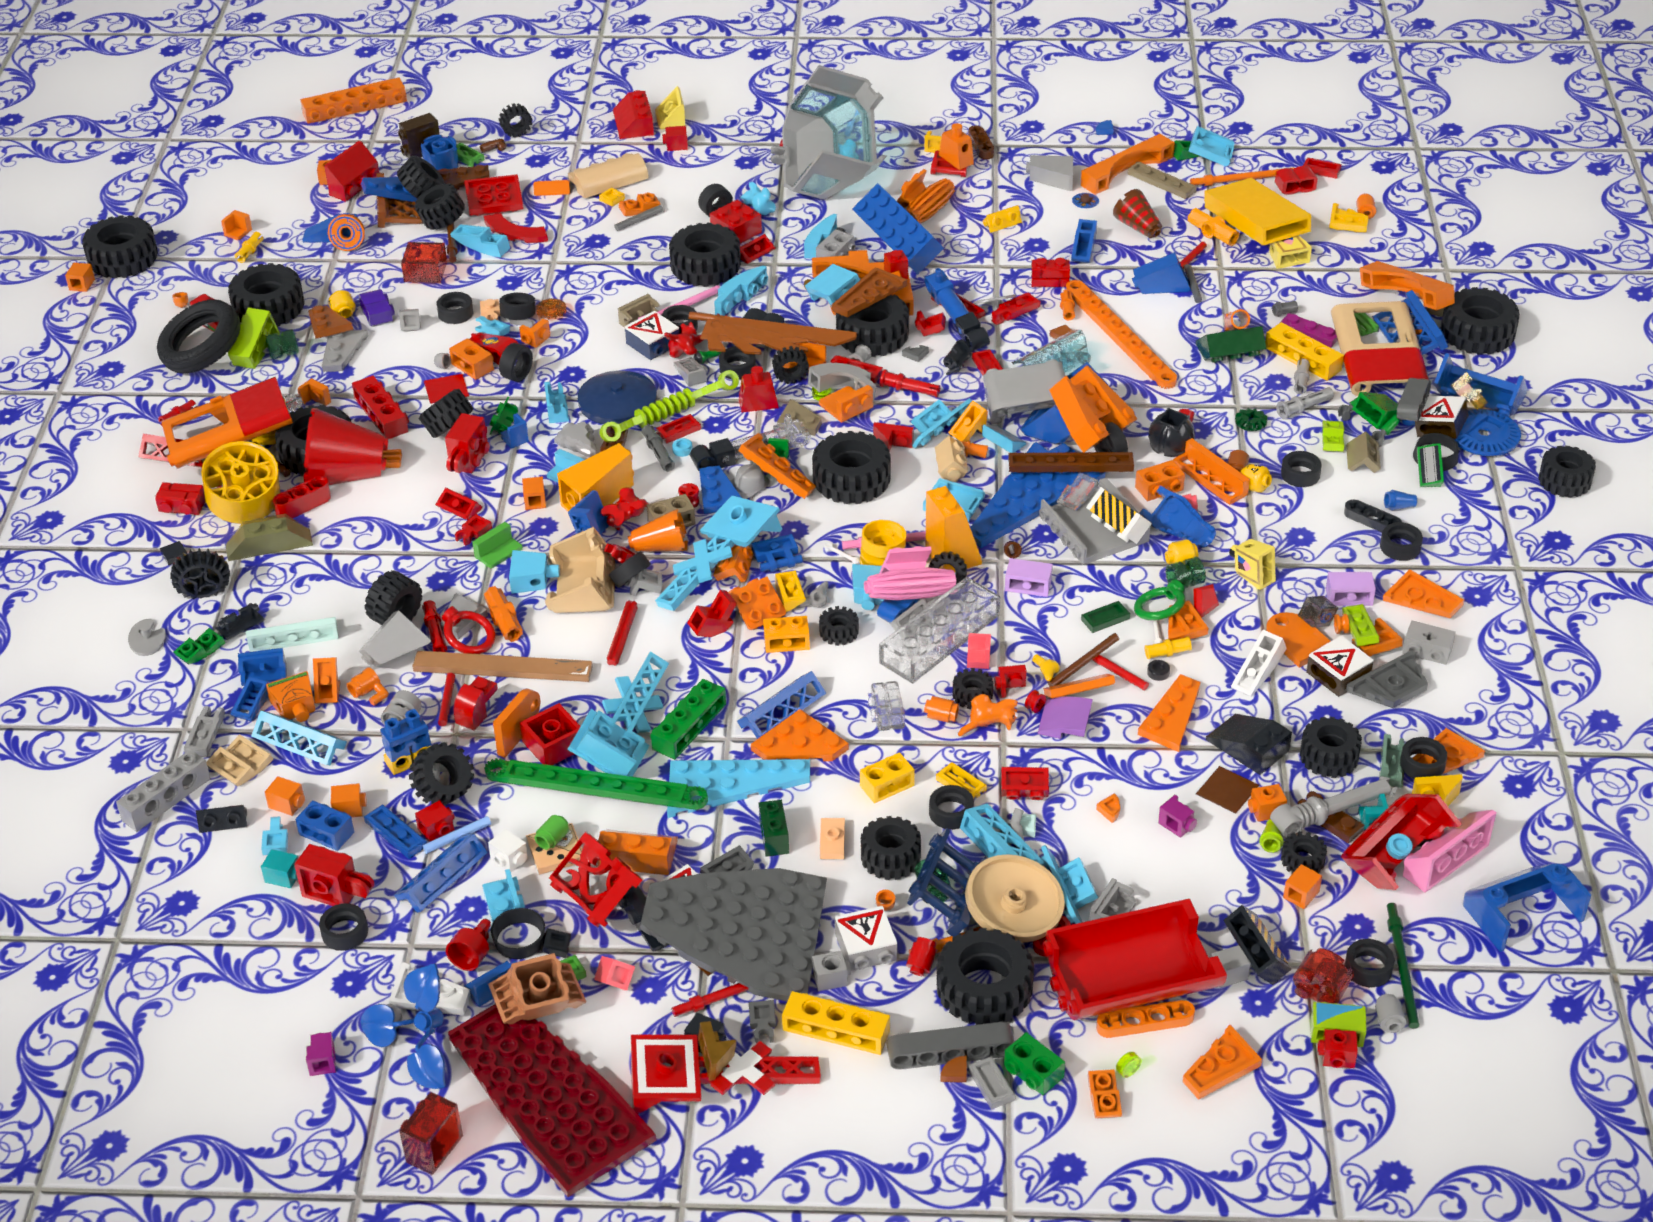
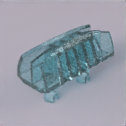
M1072 330L1011 363L1013 365L1020 363L1023 364L1022 366H1028L1056 359L1062 363L1064 372H1069L1072 368H1077L1086 362L1089 363L1091 355L1088 353L1086 337L1083 331Z

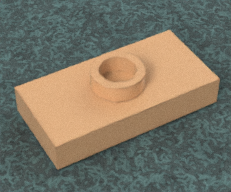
M821 818L820 859H844L845 818Z

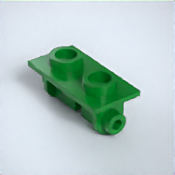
M507 397L504 403L500 402L496 410L498 416L493 415L489 424L492 426L490 435L493 430L501 435V432L511 426L514 420L513 415L518 413L516 405L507 403L509 397Z

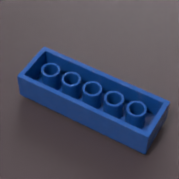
M878 183L852 208L893 251L902 250L908 259V266L917 275L944 249Z

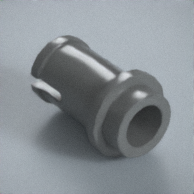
M1296 301L1276 302L1272 305L1273 315L1281 317L1283 314L1297 313L1298 311Z

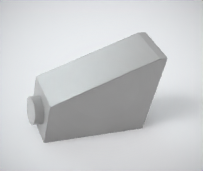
M1030 155V162H1026V173H1030L1029 180L1072 191L1073 156Z
M400 611L393 612L359 652L363 655L361 658L368 665L378 666L429 644L431 640Z

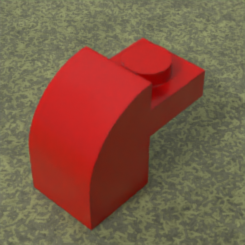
M719 590L711 607L697 605L687 624L697 636L714 637L724 633L734 623L730 615L737 602L726 590Z
M480 676L470 685L464 683L454 703L455 723L475 731L487 717L485 703L498 690L497 683Z

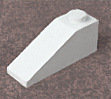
M1262 630L1231 688L1252 697L1276 668L1287 649L1283 638Z

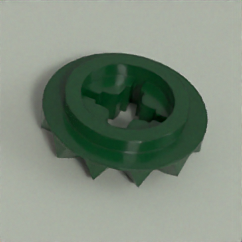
M1256 408L1240 409L1239 413H1236L1235 423L1243 430L1259 431L1266 427L1267 415H1264L1263 411H1257Z

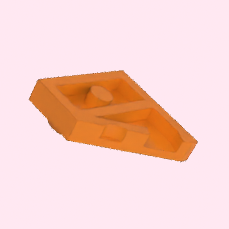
M1189 600L1185 601L1183 608L1178 613L1168 617V639L1170 641L1185 637L1194 639L1208 635V626Z

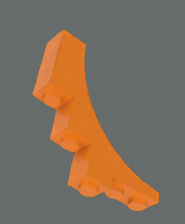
M867 250L848 251L847 256L812 258L813 277L818 276L832 264L857 273L860 280L875 267L884 270V262L869 263ZM908 273L907 286L891 295L895 294L902 299L909 309V316L914 315V299Z

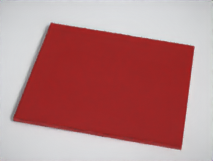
M463 374L424 380L430 404L437 402L454 389H460L465 397H469Z

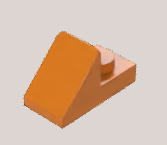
M337 657L313 658L315 703L338 702L341 682L338 680Z

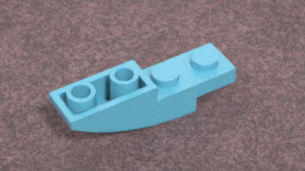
M763 265L747 270L718 288V298L714 301L715 315L719 313L721 316H725L741 299L749 301L768 281L767 266Z

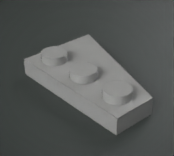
M350 330L328 336L322 362L323 372L343 371L352 359L353 352L361 347L362 340L367 339L368 331Z

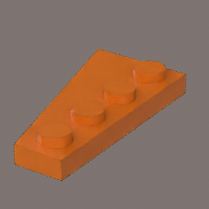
M757 433L739 448L738 451L747 460L753 461L760 466L762 471L771 474L780 484L789 487L795 495L805 499L816 488L798 469H792L790 462L785 457H779L775 453L776 448L771 444L766 445L762 441L763 436Z
M1180 674L1140 725L1138 735L1179 752L1201 682Z

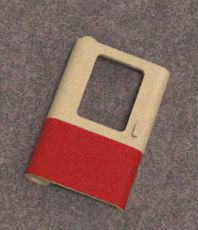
M1405 302L1338 304L1332 308L1331 316L1340 351L1344 355L1343 362L1353 395L1358 396L1360 392H1370L1372 384L1408 382L1409 378L1430 380L1409 308ZM1392 312L1400 342L1362 343L1354 313ZM1364 384L1366 385V388L1360 390V385Z

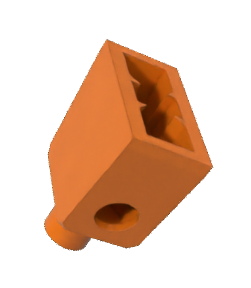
M954 123L952 129L942 134L939 156L959 170L974 164L971 137L962 131V124Z

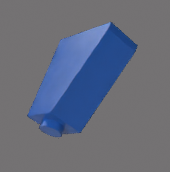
M1175 252L1133 269V284L1135 288L1140 289L1142 294L1191 291L1186 274Z

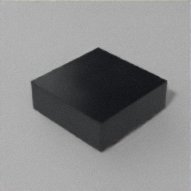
M180 541L160 548L161 554L168 565L175 563L176 557L181 558L182 552L188 554Z
M547 928L542 952L547 954L555 953V956L566 958L569 951L571 934Z

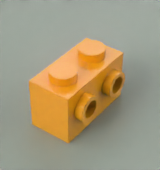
M807 616L763 619L766 653L810 650Z

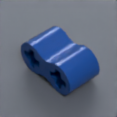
M920 599L884 600L878 607L877 616L891 623L920 601Z

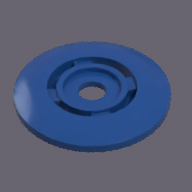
M1470 409L1458 438L1454 439L1458 447L1470 453L1483 456H1497L1511 452L1518 446L1521 439V430L1514 420L1497 411ZM1480 430L1489 431V432H1490V435H1487V436L1481 435V434L1479 433V431H1480Z

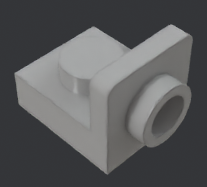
M644 569L628 581L630 595L635 596L639 588L660 593L663 588L662 573L649 569Z

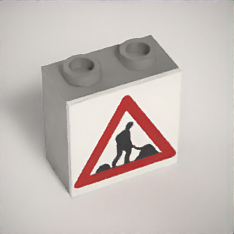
M883 906L835 916V935L844 960H849L851 971L879 964H887L897 960V941Z

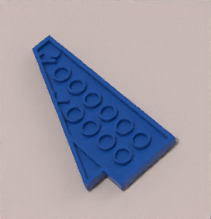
M1035 442L1026 453L1076 451L1065 443L1048 451ZM1011 472L970 527L976 545L983 548L1040 516L1039 510L1041 509L1042 499L1050 506L1059 504L1074 491L1082 479L1097 484L1100 479L1106 477V472Z

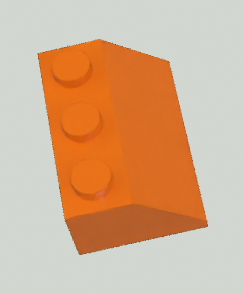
M607 829L600 832L598 841L612 853L610 857L613 860L615 857L620 858L633 872L669 875L678 836ZM601 860L597 861V865L599 867L601 864Z

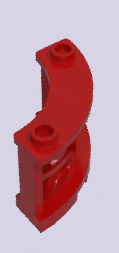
M585 831L550 875L549 879L552 881L550 885L559 893L565 891L589 915L587 920L596 927L600 925L606 927L608 924L605 920L630 887L633 885L637 888L642 879L620 858L615 857L613 860L610 857L612 854L610 850ZM584 843L580 855V860L578 861L572 858L573 855ZM601 860L600 866L597 867V861ZM567 863H572L579 867L578 872L573 869L566 870L567 873L572 875L571 881H565L559 875ZM609 871L606 880L607 890L597 895H590L589 873L602 875ZM580 889V895L574 890Z

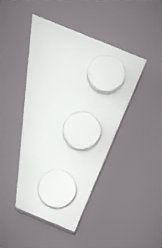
M402 962L389 1004H393L399 1009L417 1010L415 1008L416 1003L409 1002L404 993L405 978L414 970L407 963ZM446 979L440 980V998L436 1007L445 1014L464 1016L471 996L470 989Z

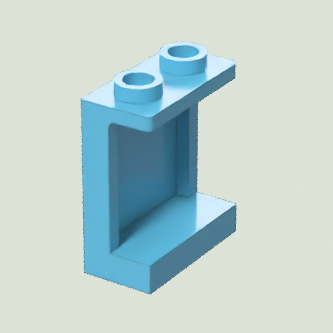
M832 264L807 283L805 287L812 300L816 301L821 297L828 300L831 306L858 283L860 278L857 273Z

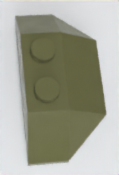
M281 514L243 521L227 542L226 552L228 561L313 546L309 528L290 516Z

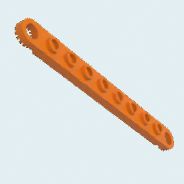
M1071 280L1067 282L1066 289L1071 291L1074 302L1159 387H1164V389L1175 387L1177 375L1082 281Z

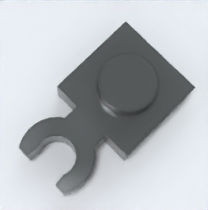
M774 1000L748 1002L750 1028L755 1029V1043L760 1041L761 1035H768L770 1043H773L774 1031L771 1027H776Z

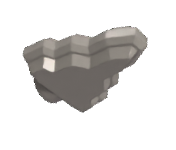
M585 421L577 424L567 423L554 439L555 443L560 447L568 448L573 452H579L585 457L590 458L596 455V445L593 442L594 432L592 427L585 423Z

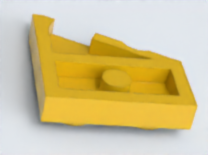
M1333 203L1329 228L1349 230L1357 233L1367 231L1369 216L1357 213L1349 208L1347 211L1338 208L1339 204Z

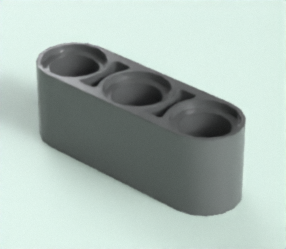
M1409 378L1398 404L1397 419L1419 421L1430 394V380Z

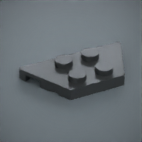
M1411 650L1348 683L1346 691L1384 706L1395 708L1425 692L1428 683L1425 676L1422 675L1420 664L1416 663L1415 652Z

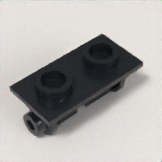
M965 340L956 341L951 351L943 359L944 366L949 369L946 375L953 371L957 373L964 367L963 363L972 356L971 351L975 345L968 347Z
M249 603L238 610V616L233 612L220 618L215 628L228 640L263 622L265 619L258 613L260 608L257 603Z
M244 805L196 810L199 833L247 827V808Z

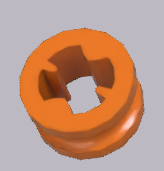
M1339 614L1334 615L1336 634H1340L1341 631L1344 633L1349 632L1347 614H1343V616H1339Z

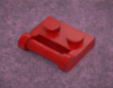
M935 150L931 164V174L942 173L960 175V177L967 176L968 167L961 170L957 169L939 156V150Z

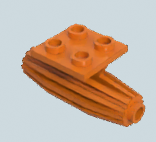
M925 169L915 173L909 182L906 181L901 188L902 194L897 200L920 224L930 219L943 208L955 192L954 183L947 178L941 179L926 188L923 184L927 172Z

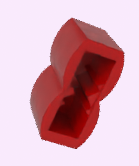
M1299 166L1294 169L1283 168L1276 171L1275 184L1283 194L1291 195L1299 191L1304 193L1311 192L1317 187L1318 178L1308 166Z

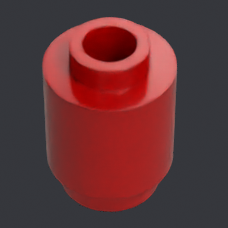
M917 937L916 942H913L906 964L910 968V973L923 977L925 973L929 974L931 972L937 952L935 948L937 943L924 937Z

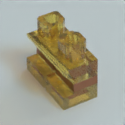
M1466 372L1451 387L1460 397H1466L1468 405L1472 403L1477 410L1488 404L1481 395L1484 391L1481 389L1474 390L1470 385L1474 379Z

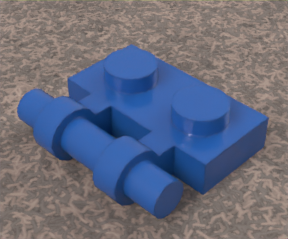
M792 534L751 543V549L757 562L766 561L760 564L761 572L777 571V568L786 566L791 568L795 567V564L803 563L801 554L793 556L798 554V546Z

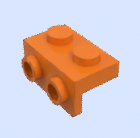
M734 545L731 548L733 557L719 561L715 567L713 576L717 581L736 575L742 583L747 580L753 558L752 549L749 546L745 548Z

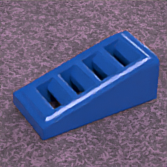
M248 677L230 715L252 721L269 697L266 684L270 682ZM246 703H249V704H253V705H252V707H250V706H247V705H245V704H246ZM241 709L248 710L249 713L247 714L240 711Z

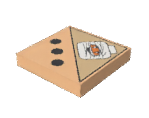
M572 823L568 824L569 832L554 848L548 850L542 849L535 842L534 837L536 833L526 835L527 843L539 874L554 871L579 840ZM582 847L577 850L572 858L580 860ZM567 863V864L565 865V867H569V866H572V865H574V864H572V863Z

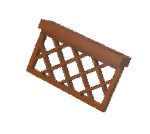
M377 173V177H384V173ZM376 196L377 224L379 228H385V222L422 224V220L415 208L409 207L410 205L414 206L415 202L406 201L402 203L399 199Z

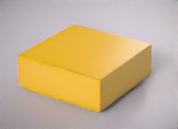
M610 188L599 195L600 201L612 207L625 199L624 193L614 188Z

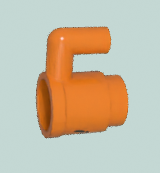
M367 667L351 678V681L347 683V689L354 698L364 696L374 689L377 694L369 698L373 706L389 695L387 689L381 684L378 675L370 667Z

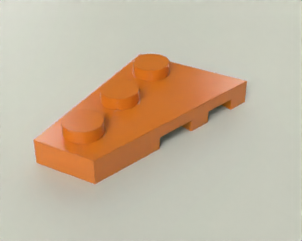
M1410 569L1383 595V601L1451 618L1464 605V599Z
M1229 1025L1225 1029L1224 1034L1211 1044V1048L1204 1056L1201 1055L1183 1075L1182 1082L1199 1100L1259 1068L1262 1065V1058Z

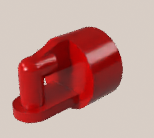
M482 919L477 927L473 929L462 928L457 931L446 946V955L453 965L465 971H472L483 961L489 952L487 942L489 938L488 930L491 927L489 919Z

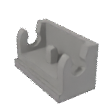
M1112 878L1091 908L1089 921L1130 912L1136 900L1126 896L1123 892L1132 895L1134 890Z

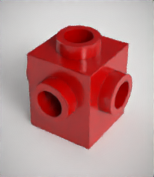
M1324 1029L1323 1040L1318 1039L1317 1053L1322 1055L1323 1066L1355 1068L1358 1053L1356 1031Z

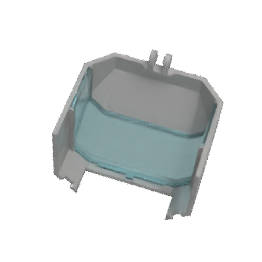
M818 65L789 104L782 128L783 147L778 145L771 147V153L773 154L771 162L777 165L783 164L784 187L793 192L826 200L831 195L868 176L887 157L882 154L877 159L874 109L884 97L870 87L872 84L868 79Z

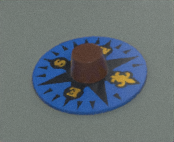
M1079 193L1073 196L1072 203L1079 208H1093L1098 205L1099 198L1091 193Z

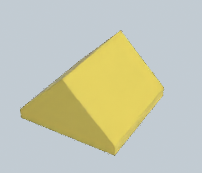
M678 86L655 109L660 129L672 126H685L684 103Z

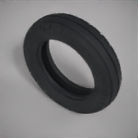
M216 299L204 300L185 308L180 314L173 317L172 321L170 320L162 330L157 341L159 359L168 369L181 374L194 373L209 367V365L211 366L232 348L239 336L241 324L237 312L228 303ZM211 322H219L211 336L200 345L186 351H179L183 341L194 330Z

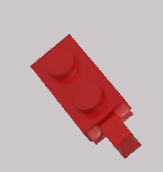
M1028 292L999 304V308L991 313V322L998 325L1005 320L1014 319L1039 308L1041 301Z

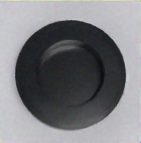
M1153 660L1148 664L1147 675L1153 680L1163 681L1170 675V665L1163 660Z

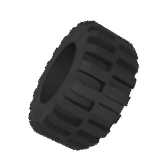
M119 215L118 217H108L106 220L102 219L97 224L91 225L82 238L87 264L92 265L93 272L106 278L117 279L118 277L127 278L130 275H138L139 272H144L147 270V267L153 265L158 254L153 228L145 220L130 215L127 217Z
M696 223L693 226L692 224L688 225L685 229L682 228L678 233H675L669 243L671 271L680 281L683 280L688 285L716 286L721 282H727L729 278L732 279L740 269L739 238L730 228L723 227L721 224Z
M268 263L267 265L257 264L258 266L247 267V270H242L233 277L228 286L231 306L237 312L240 322L247 309L254 308L270 311L276 326L279 327L281 324H287L291 319H295L303 309L305 301L300 277L288 266L285 267L282 264L274 265L273 263Z
M1478 287L1465 288L1460 292H1455L1454 304L1444 307L1441 332L1445 340L1450 345H1455L1458 350H1465L1466 353L1470 354L1473 352L1477 353V355H1483V353L1489 355L1494 352L1503 351L1515 340L1520 317L1519 309L1515 302L1504 293L1500 294L1497 290L1492 291L1484 287L1483 289H1478Z
M894 294L849 317L836 313V330L857 333L855 340L841 345L846 350L849 349L851 353H855V348L858 345L868 346L871 350V357H876V355L885 356L887 353L892 354L897 349H900L908 340L909 309L905 302Z
M310 405L308 408L301 407L296 412H290L293 423L275 430L279 459L283 465L291 472L304 476V473H306L304 466L309 417H312L311 409L317 408L351 422L350 417L342 410H337L332 406Z
M848 431L847 433L838 432L834 436L830 435L825 440H822L813 451V483L825 498H831L837 503L840 501L844 504H861L863 501H872L874 497H879L888 488L891 480V454L889 449L879 438L876 439L874 435H867L861 431L859 433Z
M979 928V931L971 929L965 931L964 935H956L952 938V942L948 941L943 946L937 963V994L941 999V1004L945 1009H949V1013L957 1018L959 1016L961 1021L968 1024L970 1021L975 1022L976 1025L1001 1021L1008 1022L1012 1020L1013 1015L1015 1017L1019 1016L1023 1012V1008H1026L1030 1003L1033 993L1034 962L1029 950L1025 949V945L1020 940L1015 941L1013 935L1006 933V935L1002 934L1001 930L998 929L989 931L987 928ZM977 970H991L1005 978L996 983L981 984L968 979L965 975Z

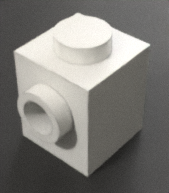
M507 829L488 842L491 859L497 866L510 869V872L523 865L528 859L526 843Z

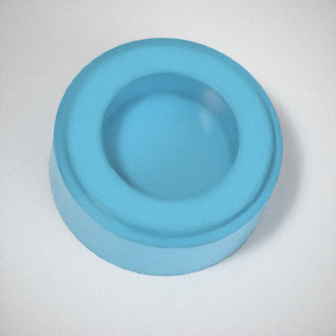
M685 438L677 439L672 444L673 453L679 457L690 455L693 449L692 442Z
M1394 834L1389 838L1386 849L1391 857L1404 859L1412 850V842L1404 834Z

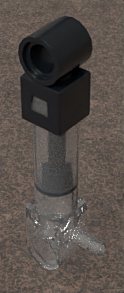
M790 414L785 415L784 423L774 425L773 430L760 433L763 436L762 441L766 445H768L769 438L788 439L789 450L803 447L811 439V435L804 423L798 419L792 420ZM754 435L730 441L728 438L709 443V448L706 445L695 446L690 452V458L698 471L699 468L709 466L725 468L736 465L735 460L745 458L738 451L739 448Z

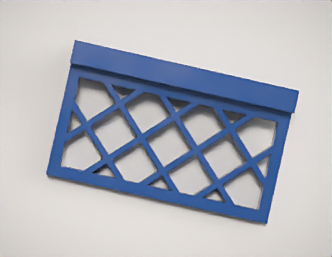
M1414 291L1406 292L1407 298L1402 300V302L1408 305L1411 318L1415 319L1413 322L1414 329L1423 330L1421 335H1417L1422 355L1437 347L1441 351L1448 348L1443 333ZM1379 312L1372 316L1389 343H1396L1397 339H1399L1397 330L1395 333L1388 332L1390 327L1396 328L1392 312ZM1384 317H1390L1388 322L1380 320ZM1423 341L1432 342L1426 346H1421Z

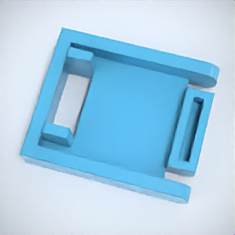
M1197 126L1192 136L1189 152L1223 166H1228L1235 142Z
M939 478L932 490L946 486L964 510L969 522L984 499L985 492L981 489ZM926 499L923 501V511H926Z

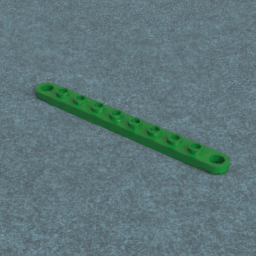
M495 758V760L491 759V762L488 761V764H485L484 767L487 779L495 782L692 810L701 809L708 803L707 791L701 788V786L691 787L688 784L516 760L505 761L501 758L499 760L498 758ZM495 768H502L500 772L497 771L498 773L492 771ZM694 796L702 797L700 798V800L697 799L698 801H693V799L691 800V798Z

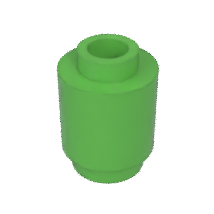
M551 815L536 831L534 839L538 846L545 850L554 848L569 832L567 820L562 816Z

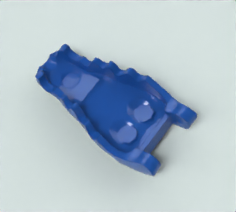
M1161 485L1157 489V493L1164 497V499L1151 514L1143 508L1139 512L1142 517L1152 523L1151 526L1155 529L1187 539L1201 548L1207 547L1216 536L1215 528L1203 520L1201 515L1185 497L1169 491Z

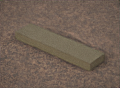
M1139 161L1128 168V175L1184 199L1193 195L1197 189V186Z

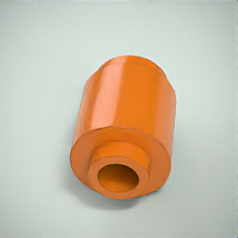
M1361 194L1356 200L1357 212L1369 216L1368 219H1371L1376 214L1374 198L1369 194Z
M932 696L931 700L927 699L924 708L927 718L947 723L950 721L955 722L959 712V704L954 703L953 700Z

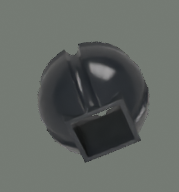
M1167 408L1164 413L1159 414L1152 421L1149 427L1148 437L1150 446L1158 454L1163 451L1166 457H1177L1185 453L1186 441L1191 438L1195 440V429L1190 416Z

